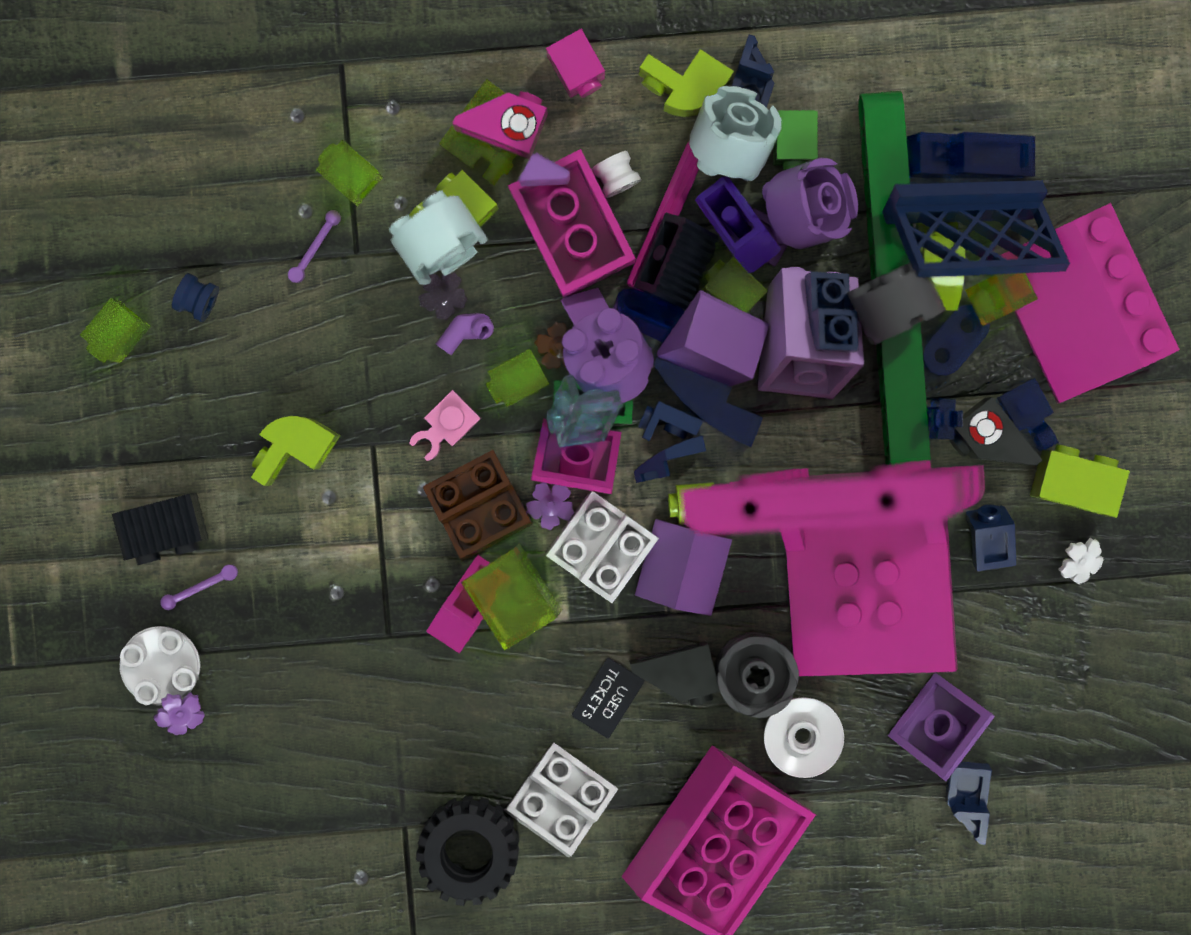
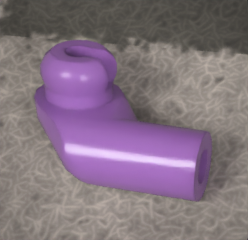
M482 313L457 315L436 342V345L452 356L463 339L485 340L489 338L494 331V325L491 319Z

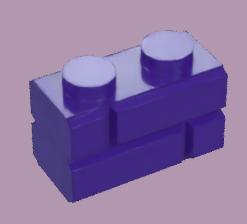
M728 176L722 177L697 196L695 199L696 203L748 274L756 271L779 254L780 246Z

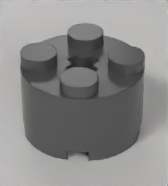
M910 262L847 293L853 310H857V318L871 345L913 328L912 326L922 322L923 319L927 321L946 310L932 278L916 277V271H913Z
M747 632L737 635L723 646L716 657L715 673L718 688L726 703L734 710L751 717L764 718L779 713L789 705L798 684V666L791 652L775 637L762 632ZM755 665L759 669L766 668L761 673L763 680L758 683L752 678L746 680V677L751 674L750 668Z

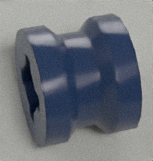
M187 273L176 289L172 300V309L178 312L188 311L192 313L194 319L204 322L216 303L219 287L212 283L202 284L196 276Z

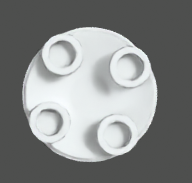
M164 626L150 627L135 634L122 649L120 654V674L126 688L139 703L144 705H162L161 699L165 698L167 694L173 696L180 695L181 699H183L192 691L200 674V658L193 642L182 632Z

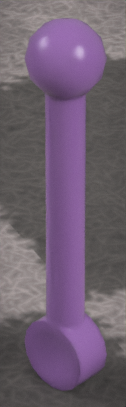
M331 210L326 213V222L297 267H292L289 270L288 278L292 282L300 283L304 280V270L332 226L340 223L341 216L338 211Z
M226 565L220 573L173 596L169 594L164 595L161 598V606L165 610H172L177 602L224 579L228 581L235 579L238 575V569L234 565Z

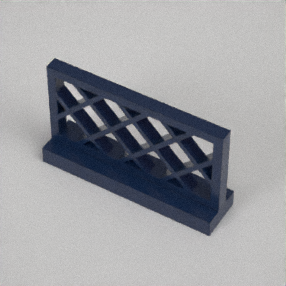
M1043 180L895 184L882 211L886 224H895L913 271H916V277L919 278L1065 272L1070 265L1043 204V200L1048 193ZM1034 218L1038 230L1033 229L1020 220H1033ZM983 221H997L1004 225V227L999 232ZM945 222H960L967 226V229L962 233ZM923 223L930 229L925 235L910 226V224ZM1011 229L1028 239L1029 243L1026 247L1006 236L1007 231ZM972 230L992 241L993 243L990 247L987 248L970 238L969 234ZM938 232L953 241L955 245L950 250L932 239V235ZM1036 244L1048 251L1052 258H1043L1030 249ZM999 245L1018 258L1007 260L995 253L994 249ZM960 247H963L981 259L979 261H969L956 252ZM925 248L943 259V261L925 263L921 250Z

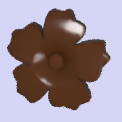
M555 322L552 327L547 329L549 336L538 334L537 340L534 342L538 347V352L545 354L541 364L546 366L547 369H559L561 361L565 366L562 340L566 333L565 323Z

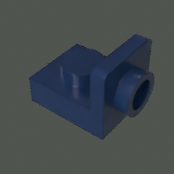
M658 401L655 408L647 405L638 427L645 430L642 438L650 441L660 419L666 422L663 430L685 439L688 432L697 435L703 421Z
M984 505L976 510L966 511V521L971 528L973 565L976 571L1016 566L1015 523L1004 506Z

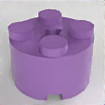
M818 158L781 171L771 181L765 183L762 193L766 201L767 215L772 226L771 234L778 244H787L796 249H805L842 238L849 234L852 229L848 228L851 219L857 218L858 198L851 178L847 173L840 174L834 167V165H837L836 162L828 158Z
M607 308L601 312L584 317L571 330L565 333L562 340L565 366L581 390L590 399L608 402L609 404H621L635 398L645 389L649 382L648 376L651 367L653 368L654 358L640 330L629 317L619 313L616 309Z

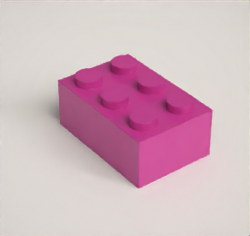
M581 149L554 162L569 170L570 181L567 185L521 186L519 180L508 185L509 191L563 298L573 295L635 264L636 260Z

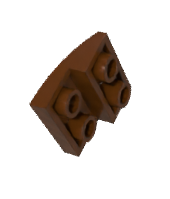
M494 450L423 486L439 521L443 524L462 561L533 525Z

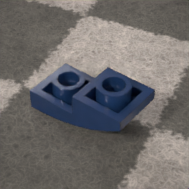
M809 272L805 275L806 302L816 351L857 352V310H850V299L847 295L850 292L849 274Z

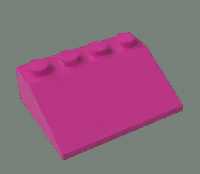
M1111 203L1055 229L1070 262L1065 272L997 274L1057 403L1064 402L1139 370L1180 350ZM1036 244L1030 249L1043 258H1052L1048 251ZM1009 251L1001 255L1007 260L1018 258Z
M712 745L621 877L641 900L706 935H733L816 814L738 760Z

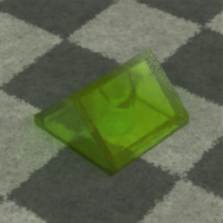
M520 543L461 582L504 651L555 620L562 612L561 607Z

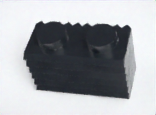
M665 212L633 287L665 303L686 310L698 293L699 280L703 278L702 273L706 271V265L710 263L714 256L715 243L719 241L718 235L686 218Z
M197 493L186 494L112 514L123 559L125 561L135 558L137 566L161 560L160 551L174 548L176 555L199 550L198 542L209 539Z

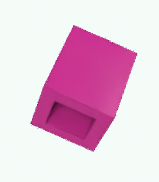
M582 29L546 48L547 57L570 98L577 94L584 98L602 87L600 81L605 79V70Z

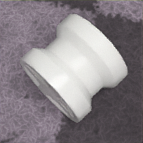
M628 151L617 153L592 168L595 177L601 178L604 184L602 191L606 198L624 192L641 181L638 172L632 171L629 165L631 157Z

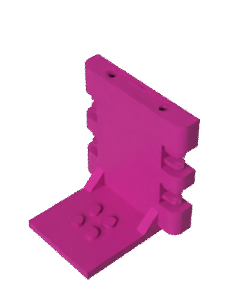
M931 460L912 461L875 468L873 472L809 475V468L787 469L739 477V481H733L729 484L710 485V487L682 490L684 519L687 525L697 533L718 534L780 530L787 556L793 657L798 666L799 676L956 672L958 670L947 518L975 505L981 500L985 491L984 465L931 468ZM888 492L894 496L892 499L879 502V497L882 493Z

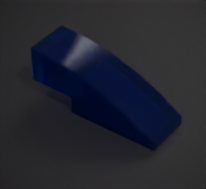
M919 132L907 136L909 177L984 179L1035 176V136L962 132L959 134Z
M657 357L655 359L654 369L669 390L688 410L723 436L748 448L752 447L763 417L726 403L732 387Z

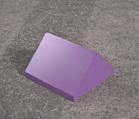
M700 290L657 351V355L724 388L753 379L769 326L768 323Z
M655 518L651 533L659 539L644 559L635 596L672 609L712 616L732 539L714 534H700L689 527Z
M934 673L888 736L939 777L947 781L995 716L940 675Z

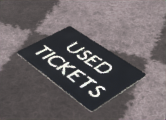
M607 658L573 711L572 717L604 737L610 738L645 680L612 659Z

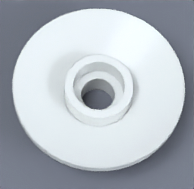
M794 698L786 708L769 717L764 730L765 749L774 765L784 773L799 778L815 777L829 770L839 759L844 745L843 726L837 714L827 704L813 698ZM801 728L809 730L810 735L805 742H799L795 739L796 732Z

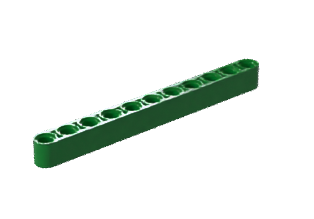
M901 91L863 93L859 95L858 100L871 280L909 263L895 224H886L882 214L894 185L910 184L905 110ZM921 323L876 344L885 467L912 461L931 460ZM887 492L888 499L894 498L891 493Z

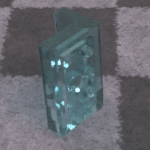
M574 375L564 376L559 391L555 392L553 405L547 411L548 429L551 434H556L559 447L605 441L623 405L619 390L604 392L602 389H594L579 395Z

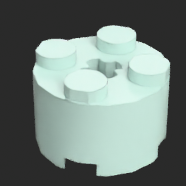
M737 86L719 87L715 95H707L691 131L689 141L690 148L698 159V169L710 176L720 174L731 178H741L746 181H753L757 178L765 166L781 131V117L777 109L772 105L770 110H768L763 104L755 100L757 93Z
M443 191L428 197L422 204L424 209L412 218L404 216L394 222L389 228L393 235L391 240L393 246L420 285L429 284L432 280L429 275L441 270L444 276L455 271L478 253L473 247L477 241L480 244L487 241L486 235L460 197H446Z

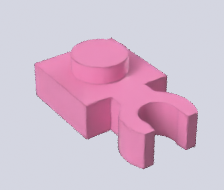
M452 390L425 417L432 427L428 431H419L414 434L409 443L415 446L421 439H428L432 444V449L424 458L427 461L432 460L439 454L440 443L444 439L451 446H454L481 418Z

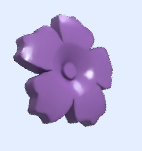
M547 483L536 484L532 496L537 500L526 503V512L532 515L533 519H539L542 516L541 528L551 530L554 526L560 524L559 517L569 521L571 516L574 515L572 502L565 501L570 496L571 491L567 486L554 484L551 491Z
M189 693L183 700H181L180 695L173 696L167 694L165 698L161 699L163 708L158 709L157 714L154 716L157 726L167 727L168 732L174 735H181L187 732V726L190 729H194L197 725L201 724L205 715L203 711H200L201 706L198 695Z

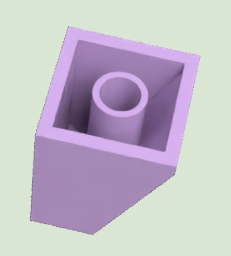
M800 267L781 268L769 284L767 290L764 322L768 323L769 328L761 351L758 390L833 399L864 365L861 324L857 318V352L816 351L810 329L805 290V275L811 271H805ZM849 277L850 291L859 287L857 277Z

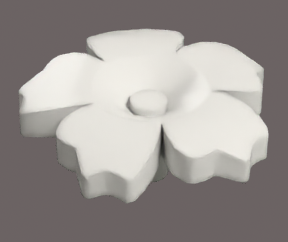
M1089 538L1086 544L1082 542L1077 544L1070 543V546L1065 551L1071 559L1063 560L1062 566L1058 570L1061 571V575L1064 578H1070L1077 584L1088 581L1090 573L1095 574L1102 566L1104 560L1100 556L1102 550L1099 542L1096 539Z

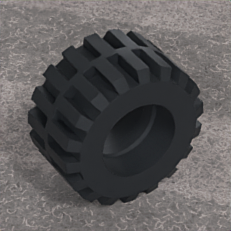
M464 796L461 801H457L456 798L449 800L446 806H439L434 811L431 818L427 820L420 835L419 847L416 852V860L420 862L418 871L421 878L426 877L428 879L427 887L431 892L437 889L441 892L440 899L446 902L451 897L457 899L456 905L465 906L466 901L472 900L474 906L482 904L483 898L488 897L489 900H492L498 896L501 888L505 890L510 883L511 876L515 873L520 849L518 845V831L514 830L512 818L510 816L506 817L503 814L504 809L498 804L495 807L488 804L489 799L481 797L480 801L473 800V796ZM462 830H472L480 833L488 840L492 847L491 860L485 866L475 870H466L456 866L449 859L445 850V844L449 836Z

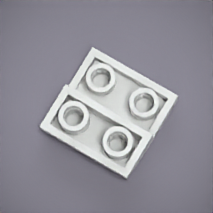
M590 491L545 555L577 577L586 586L613 603L659 538L597 493Z
M552 743L504 812L564 855L571 857L593 823L597 822L618 788L560 746Z

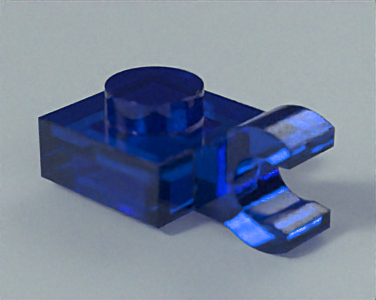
M1035 378L997 397L1002 409L1018 430L1028 429L1039 451L1046 450L1059 443L1055 433L1044 420L1045 417L1054 412Z
M931 399V407H927L929 439L954 440L955 427H963V411H955L956 399Z

